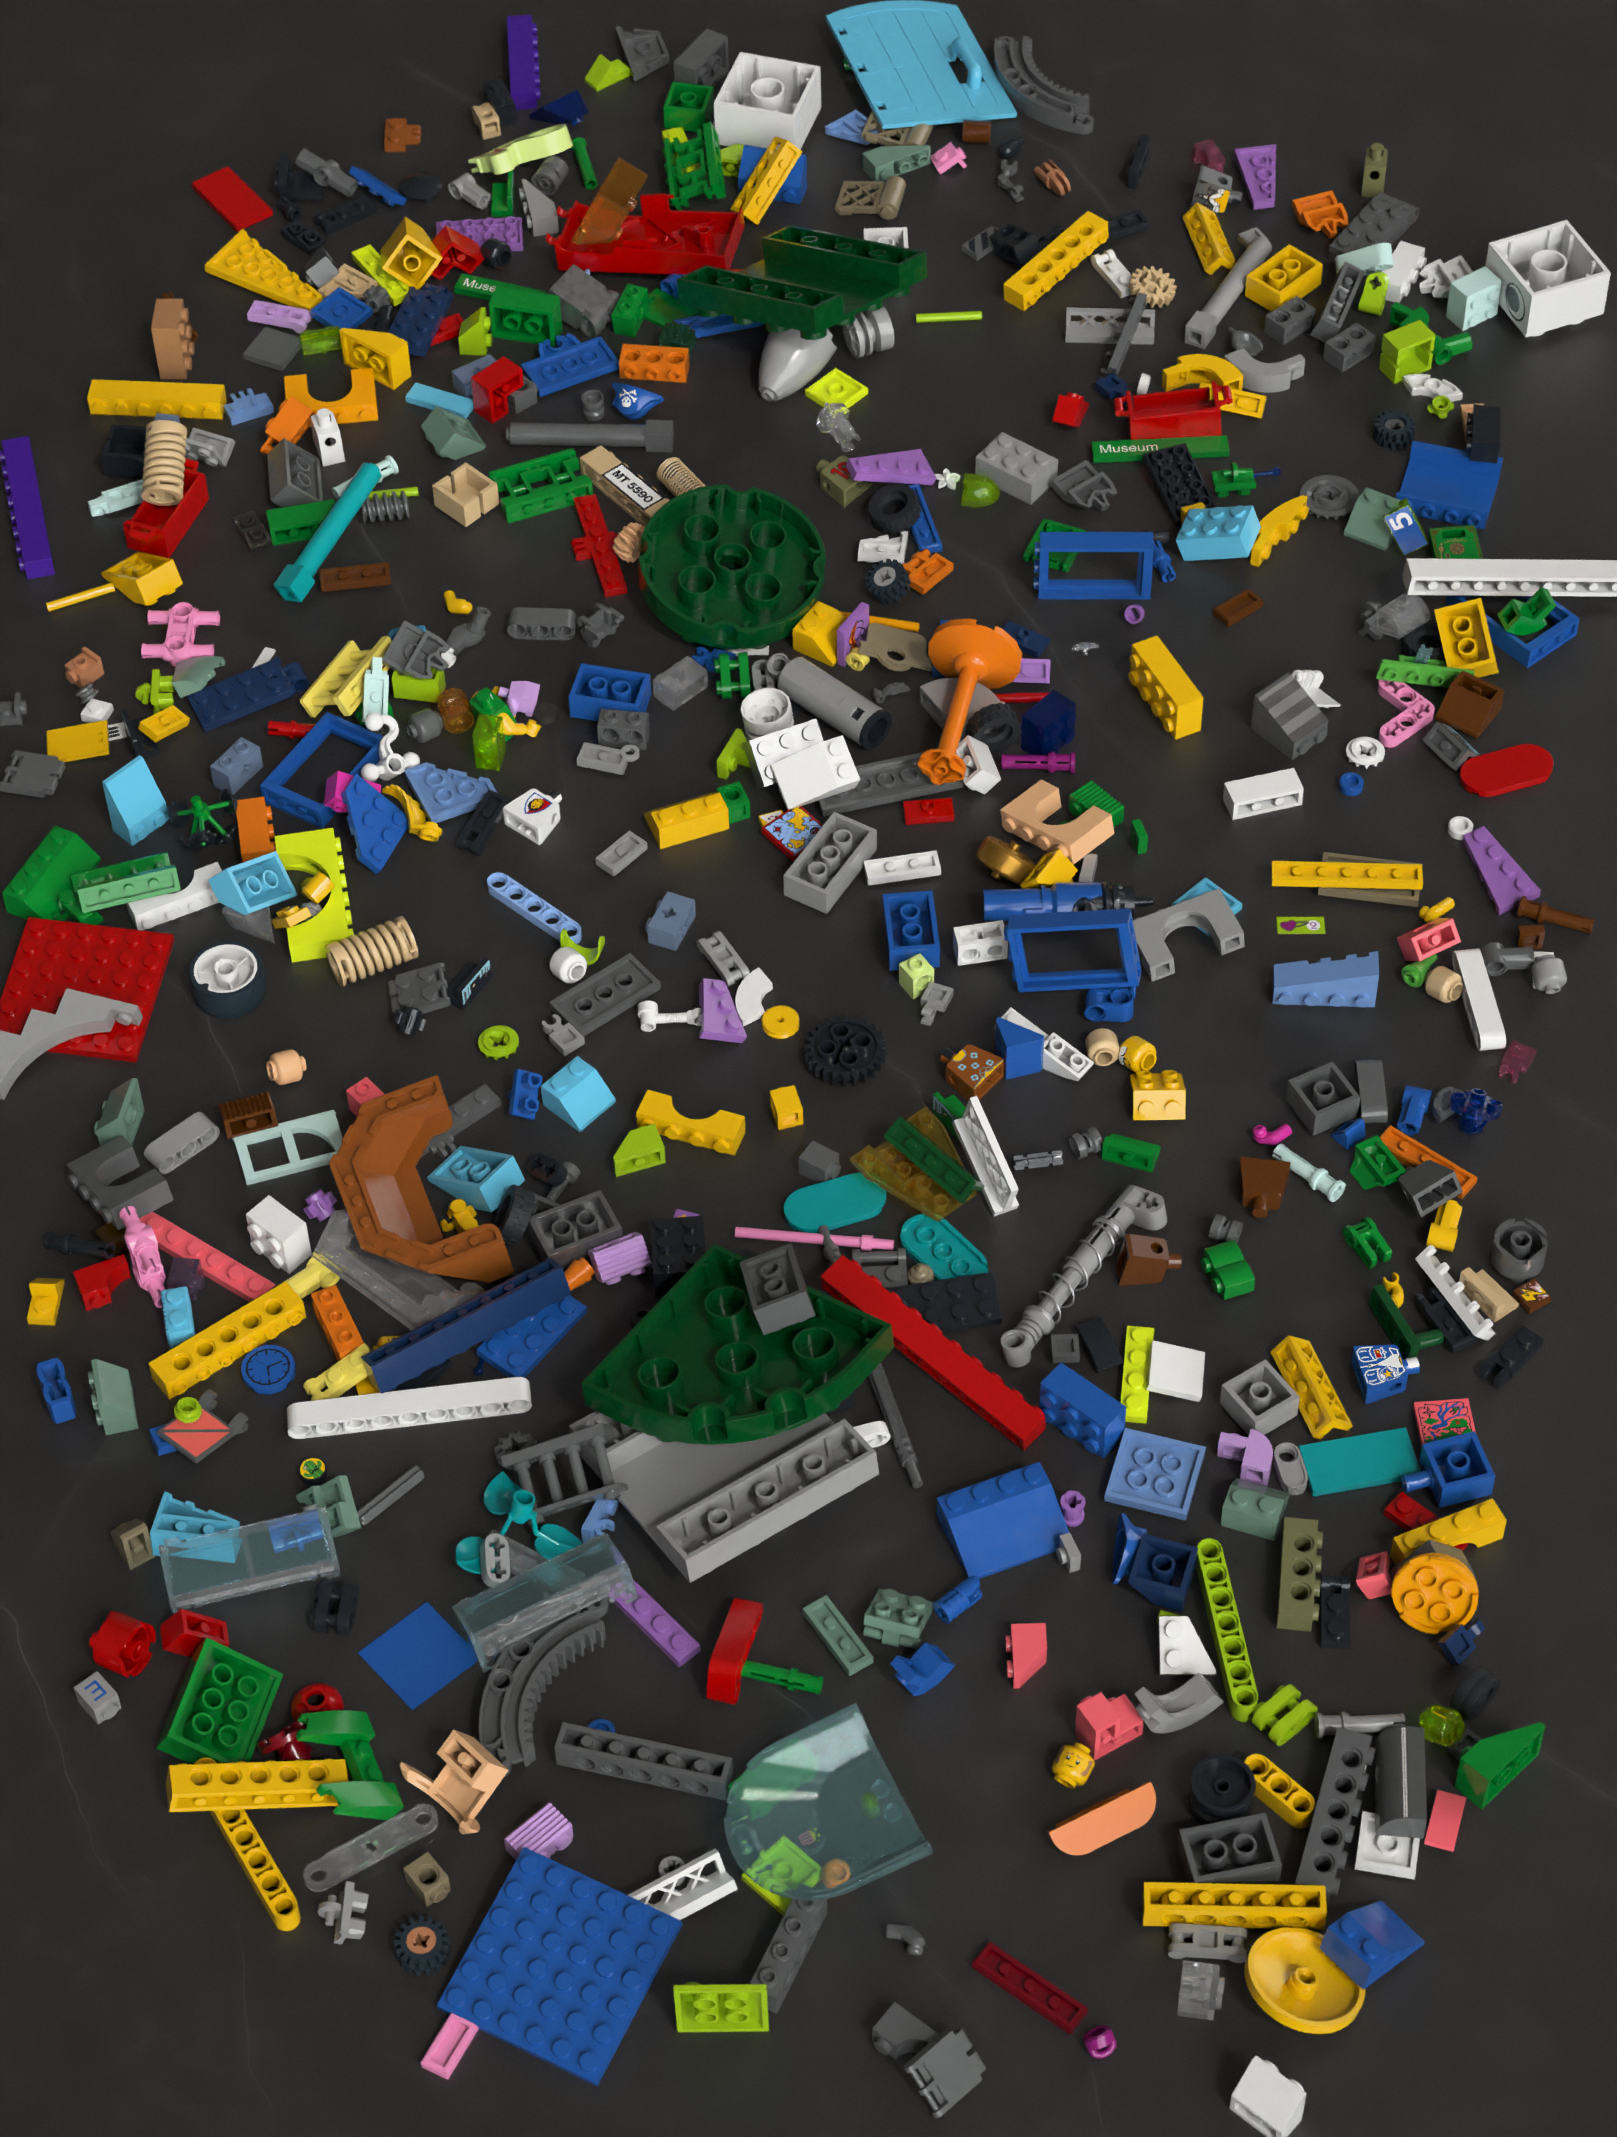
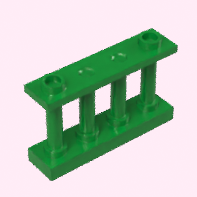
M168 852L70 874L75 896L78 894L82 913L181 891L176 866L170 864Z

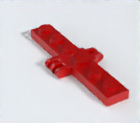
M596 494L573 498L574 507L584 537L571 540L576 560L592 559L605 598L626 594L627 585L615 550L613 549L614 539L619 534H615L613 531L608 532Z

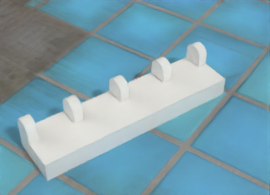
M1433 1245L1428 1246L1415 1258L1473 1335L1488 1341L1495 1334L1491 1328L1493 1322L1491 1319L1485 1320L1478 1312L1480 1305L1477 1301L1471 1302L1462 1291L1465 1287L1463 1283H1456L1447 1272L1450 1268L1446 1262L1441 1264L1436 1256H1433L1436 1252Z

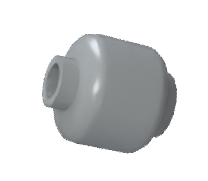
M1543 955L1537 958L1531 967L1535 987L1540 991H1546V994L1559 992L1561 987L1567 982L1564 963L1554 955Z

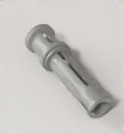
M1340 1712L1339 1715L1315 1713V1733L1317 1739H1323V1736L1336 1735L1337 1727L1359 1733L1383 1732L1393 1727L1405 1726L1402 1723L1393 1724V1722H1405V1716L1403 1713L1349 1716V1713Z

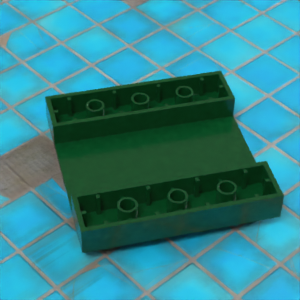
M788 225L762 238L763 260L738 272L705 265L678 278L677 287L679 305L697 308L698 315L701 317H717L725 314L730 315L732 323L737 325L762 322L766 324V330L769 332H785L794 329L800 331L802 339L817 340L826 337L827 329L833 325H848L855 322V314L861 311L881 309L883 307V300L888 297L908 295L911 292L910 286L928 277L926 252Z

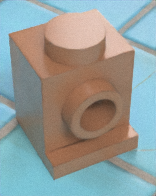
M83 647L82 653L64 665L67 680L72 684L78 685L80 688L89 682L93 683L104 675L101 657L87 647Z

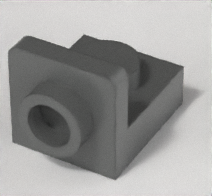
M15 692L14 701L0 702V726L23 725V715H27V702L22 700L20 692Z

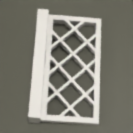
M978 1097L969 1098L962 1118L954 1120L952 1125L975 1177L985 1185L982 1192L994 1217L1018 1208L1019 1203L1016 1195L1019 1189Z

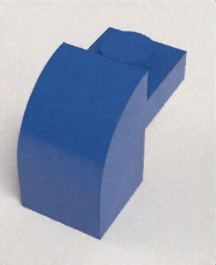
M926 1642L911 1659L897 1655L890 1663L897 1671L895 1673L896 1678L913 1696L925 1694L938 1685L955 1667V1664L938 1646Z

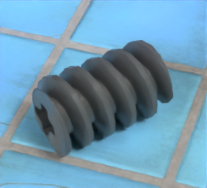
M403 490L398 498L394 491H392L390 498L383 492L381 499L374 493L372 500L367 497L362 505L364 524L367 517L370 518L372 523H375L376 516L379 517L381 522H384L386 515L390 521H393L395 514L399 520H402L404 513H406L408 519H410L408 497Z

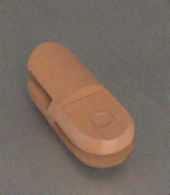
M1049 159L1048 163L1044 162L1041 164V168L1037 166L1034 169L1035 175L1057 195L1064 196L1065 193L1070 192L1071 186L1068 179L1052 160Z

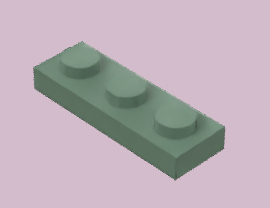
M827 1595L803 1608L804 1617L848 1676L873 1663L871 1653Z

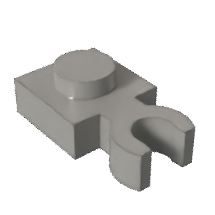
M552 1015L553 1025L542 1021V1029L549 1035V1042L563 1056L568 1055L585 1044L584 1037L570 1023L563 1026L558 1015Z

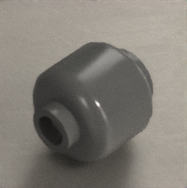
M426 708L409 716L406 731L411 739H415L418 743H426L440 736L441 729H443V721L438 712Z

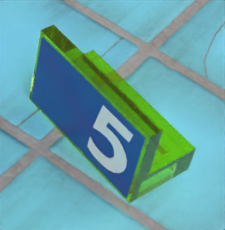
M1407 498L1398 502L1399 508L1383 515L1403 556L1429 544L1428 538Z

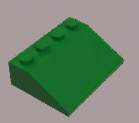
M206 1638L195 1649L156 1748L178 1759L192 1763L202 1758H211L217 1764L241 1761L250 1762L283 1674Z

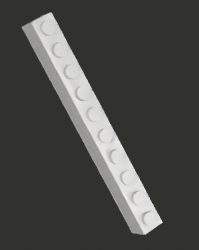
M1407 558L1402 576L1407 595L1533 596L1543 587L1548 589L1551 596L1617 597V560Z

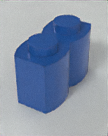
M53 1358L38 1363L37 1375L50 1418L56 1424L74 1419L76 1417V1406L62 1362L58 1358Z

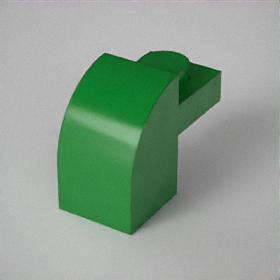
M1398 302L1391 306L1390 324L1401 328L1421 320L1428 327L1429 315L1422 307L1419 306L1416 310H1412Z
M1541 587L1526 603L1512 599L1497 615L1507 632L1524 636L1533 634L1545 627L1547 623L1544 618L1557 605L1548 589Z

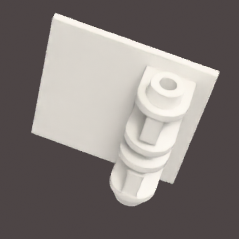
M1295 670L1292 673V676L1318 707L1341 706L1319 689L1324 679L1321 671Z

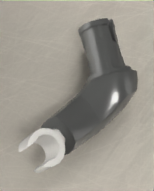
M477 607L471 623L459 625L452 630L446 641L451 648L446 653H441L442 659L449 664L447 668H450L455 663L456 656L464 648L476 645L484 638L486 634L484 627L491 615L487 608Z

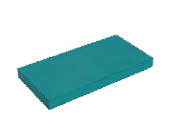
M1406 1427L1300 1445L1298 1447L1308 1474V1484L1312 1497L1401 1482V1475L1421 1471Z

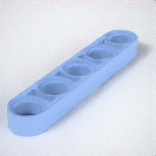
M496 872L487 878L488 892L493 897L560 942L562 929L567 931L573 930L577 933L571 936L570 939L576 944L581 941V927L576 921L504 873ZM495 882H503L505 884L499 888L492 886ZM513 894H521L522 898L518 900H513L510 898V896ZM531 906H538L541 908L537 912L528 911V908ZM549 918H556L559 920L555 924L546 923V920H548Z

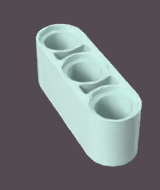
M1379 243L1336 256V274L1345 261L1364 271L1363 276L1392 268L1391 244Z

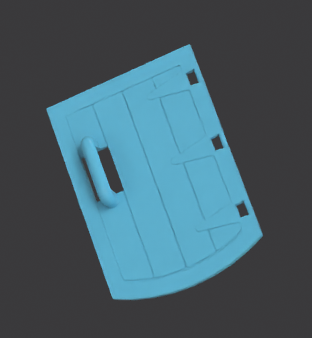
M916 0L881 1L852 6L826 15L825 20L850 68L853 70L855 78L882 129L912 127L918 124L963 122L964 119L981 121L1017 117L1015 108L957 5ZM844 31L845 34L840 35L839 32ZM956 57L960 61L963 60L968 70L967 83H959L948 62L956 61ZM858 69H864L865 72H859ZM883 106L885 110H879L878 107Z

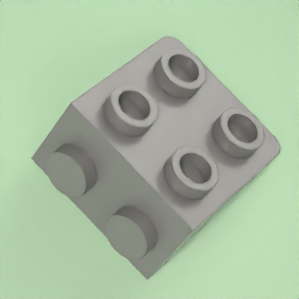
M193 428L189 438L185 440L187 443L185 457L195 461L197 459L204 460L206 464L217 467V465L226 467L236 442L228 437Z

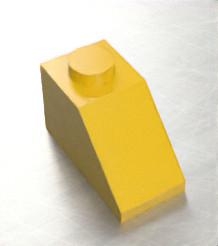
M1059 848L1044 854L1020 886L1022 889L1039 888L1040 885H1044L1045 888H1051L1055 882H1073L1072 878L1078 870L1067 856L1063 855Z

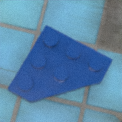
M355 774L345 786L341 797L343 803L347 805L349 813L347 820L351 836L354 835L357 859L377 874L382 870L408 828L407 815L358 774Z

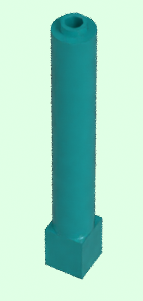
M363 463L294 564H287L273 584L285 601L302 602L314 585L315 580L313 576L382 477L379 467L374 463Z

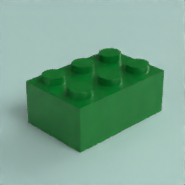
M496 286L489 301L492 337L534 344L543 343L546 339H549L551 346L555 347V336L561 335L563 330L560 296Z

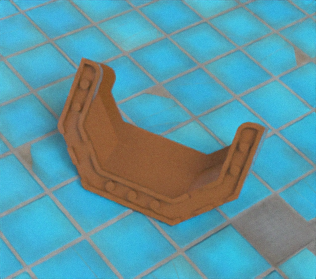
M438 1075L362 1103L358 1110L359 1115L353 1125L349 1126L341 1140L342 1145L336 1155L333 1154L329 1161L361 1250L427 1273L490 1283L513 1274L514 1270L497 1226L483 1224L452 1237L443 1238L417 1172L416 1165L432 1137L447 1132L453 1125V1117Z

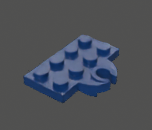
M567 333L566 336H555L556 344L559 348L551 347L549 339L539 343V358L521 364L524 376L536 384L539 397L619 369V360L601 336L580 343L570 333Z
M568 1295L559 1303L551 1304L541 1309L538 1314L528 1316L517 1322L515 1326L494 1334L492 1338L484 1341L477 1348V1356L509 1378H525L587 1313V1306Z

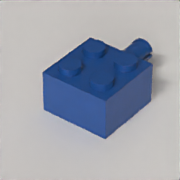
M1475 1431L1422 1444L1419 1464L1423 1471L1401 1475L1402 1487L1406 1493L1429 1487L1439 1508L1492 1495L1495 1474Z

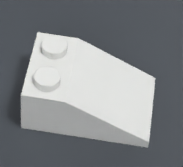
M843 735L820 742L770 766L787 810L854 789L860 781Z

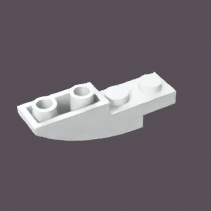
M1010 1007L1001 1017L1044 1035L1043 1068L1067 1079L1079 1081L1093 1066V1061L1053 1032L1050 1036L1013 1008Z

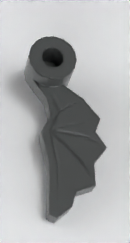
M895 682L886 686L882 691L874 688L873 698L876 703H882L887 695H896L908 692L911 689L904 682Z

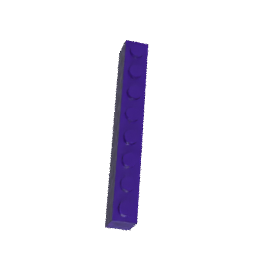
M29 436L1 440L3 450H0V459L2 464L6 463V465H2L4 479H9L4 480L7 494L11 493V495L7 496L9 508L14 509L10 511L12 525L17 524V526H12L15 540L19 539L15 544L18 555H22V557H18L20 570H25L27 580L55 575Z

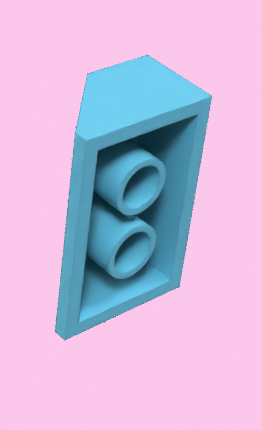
M276 851L226 868L208 880L219 903L244 915L298 896Z

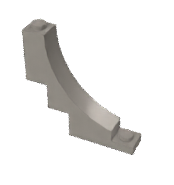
M66 988L56 1015L31 1009L21 1035L0 1030V1099L5 1100L11 1086L29 1064L54 1046L87 1034L111 1032L115 1020L123 1025L133 1024L139 1026L143 1016L138 1005Z

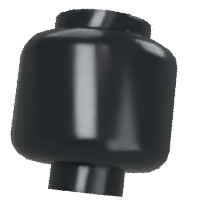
M490 238L481 246L480 252L484 257L482 262L485 265L494 269H503L510 263L512 252L507 243L496 238Z

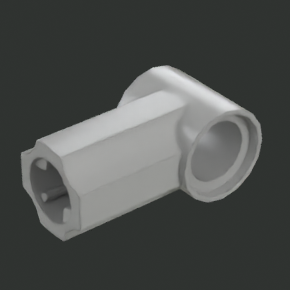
M464 173L448 184V189L455 199L460 200L463 198L481 210L487 207L488 202L491 200L490 193L478 186L475 179L469 173Z

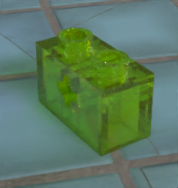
M478 715L473 731L476 768L500 771L506 752L503 717Z

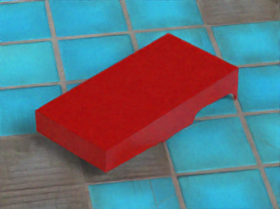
M665 193L640 195L643 216L615 214L575 201L573 208L567 211L558 206L557 214L562 218H567L561 235L554 238L547 233L545 240L548 244L555 245L558 270L567 271L573 264L583 271L589 269L592 272L686 275L705 265L729 270L745 227L743 207H740L739 212L670 210L668 198L673 199L674 195Z

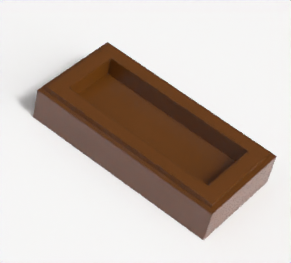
M1247 588L1213 608L1212 615L1225 626L1230 627L1262 608L1264 601Z

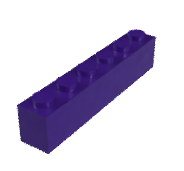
M531 15L507 16L511 97L515 103L516 110L537 109V100H541L536 23H532Z

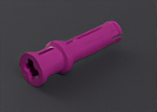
M1051 751L1048 755L1002 754V769L1048 770L1050 773L1070 771L1071 774H1075V752H1071V754H1055V751ZM1015 761H1036V763H1016Z

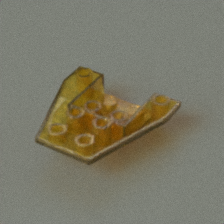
M926 1106L907 1119L963 1166L944 1125ZM885 1141L875 1149L868 1145L849 1160L867 1180L937 1222L977 1194L976 1190H974L963 1204L960 1203L889 1141Z

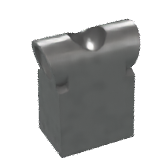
M574 264L549 289L548 293L560 296L562 320L576 329L579 328L582 334L590 340L596 338L605 328L606 323L612 320L611 315L621 297V294L616 291L606 290V286Z

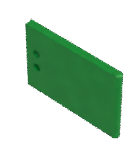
M656 288L649 294L650 308L644 319L675 334L673 320L697 316L698 309L679 305V299Z

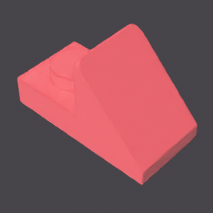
M1387 1551L1361 1557L1359 1560L1356 1582L1368 1599L1391 1594L1390 1558Z

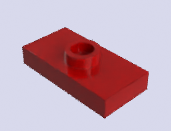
M952 798L903 801L906 825L954 822Z

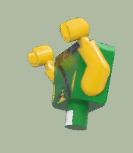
M495 686L492 691L489 688H484L473 694L469 704L475 719L502 744L514 735H524L526 733L531 737H536L541 725H537L536 721L529 719L526 726L524 723H517L508 706L502 701L504 697L498 696V686Z

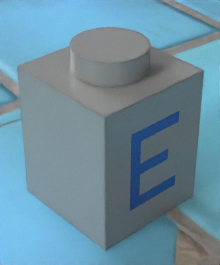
M98 1671L74 1687L78 1703L98 1725L104 1720L112 1718L121 1709L117 1692Z

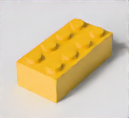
M1154 636L1132 644V651L1129 657L1131 663L1130 672L1128 673L1129 680L1133 686L1135 685L1138 688L1142 699L1149 703L1153 714L1160 718L1164 729L1170 732L1175 740L1201 731L1203 696L1160 638Z

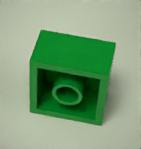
M672 82L663 107L664 128L682 127L685 131L697 132L701 128L704 131L703 124L710 121L714 109V86Z

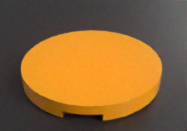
M1424 1553L1410 1558L1400 1566L1393 1579L1391 1597L1399 1612V1616L1404 1622L1421 1632L1439 1634V1632L1449 1631L1455 1624H1463L1464 1626L1470 1621L1477 1608L1479 1590L1474 1575L1461 1561L1446 1554Z

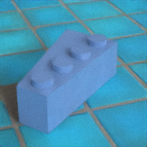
M1378 951L1369 952L1367 957L1357 958V954L1346 955V959L1331 961L1329 957L1321 958L1320 961L1309 964L1307 960L1274 964L1272 1004L1375 1007L1379 980Z

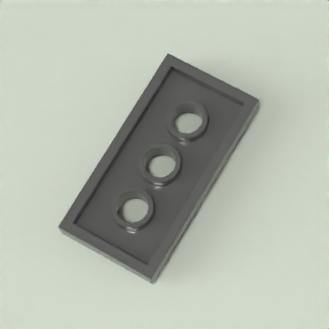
M629 953L549 1002V1006L565 1024L570 1023L584 1037L660 990L661 982ZM622 981L631 982V984L626 986L619 983ZM602 993L611 994L608 998L599 997ZM581 1006L591 1007L589 1010L585 1011L579 1009Z

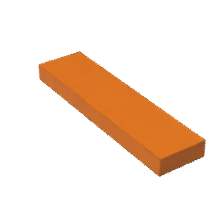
M1391 1125L1379 1137L1395 1158L1407 1167L1412 1166L1415 1168L1421 1163L1431 1160L1454 1170L1463 1191L1457 1195L1460 1199L1477 1183L1478 1177Z

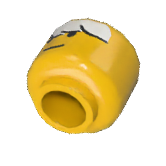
M1139 1036L1127 1038L1119 1047L1118 1059L1120 1063L1135 1073L1141 1070L1148 1071L1156 1063L1157 1056L1154 1045Z

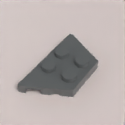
M620 26L615 27L617 39L634 81L670 62L669 54L660 31H646L634 28L633 32L622 31Z

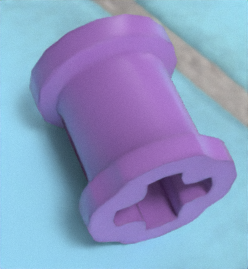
M1067 1491L1060 1499L1061 1512L1066 1525L1076 1527L1084 1520L1085 1497L1078 1491Z

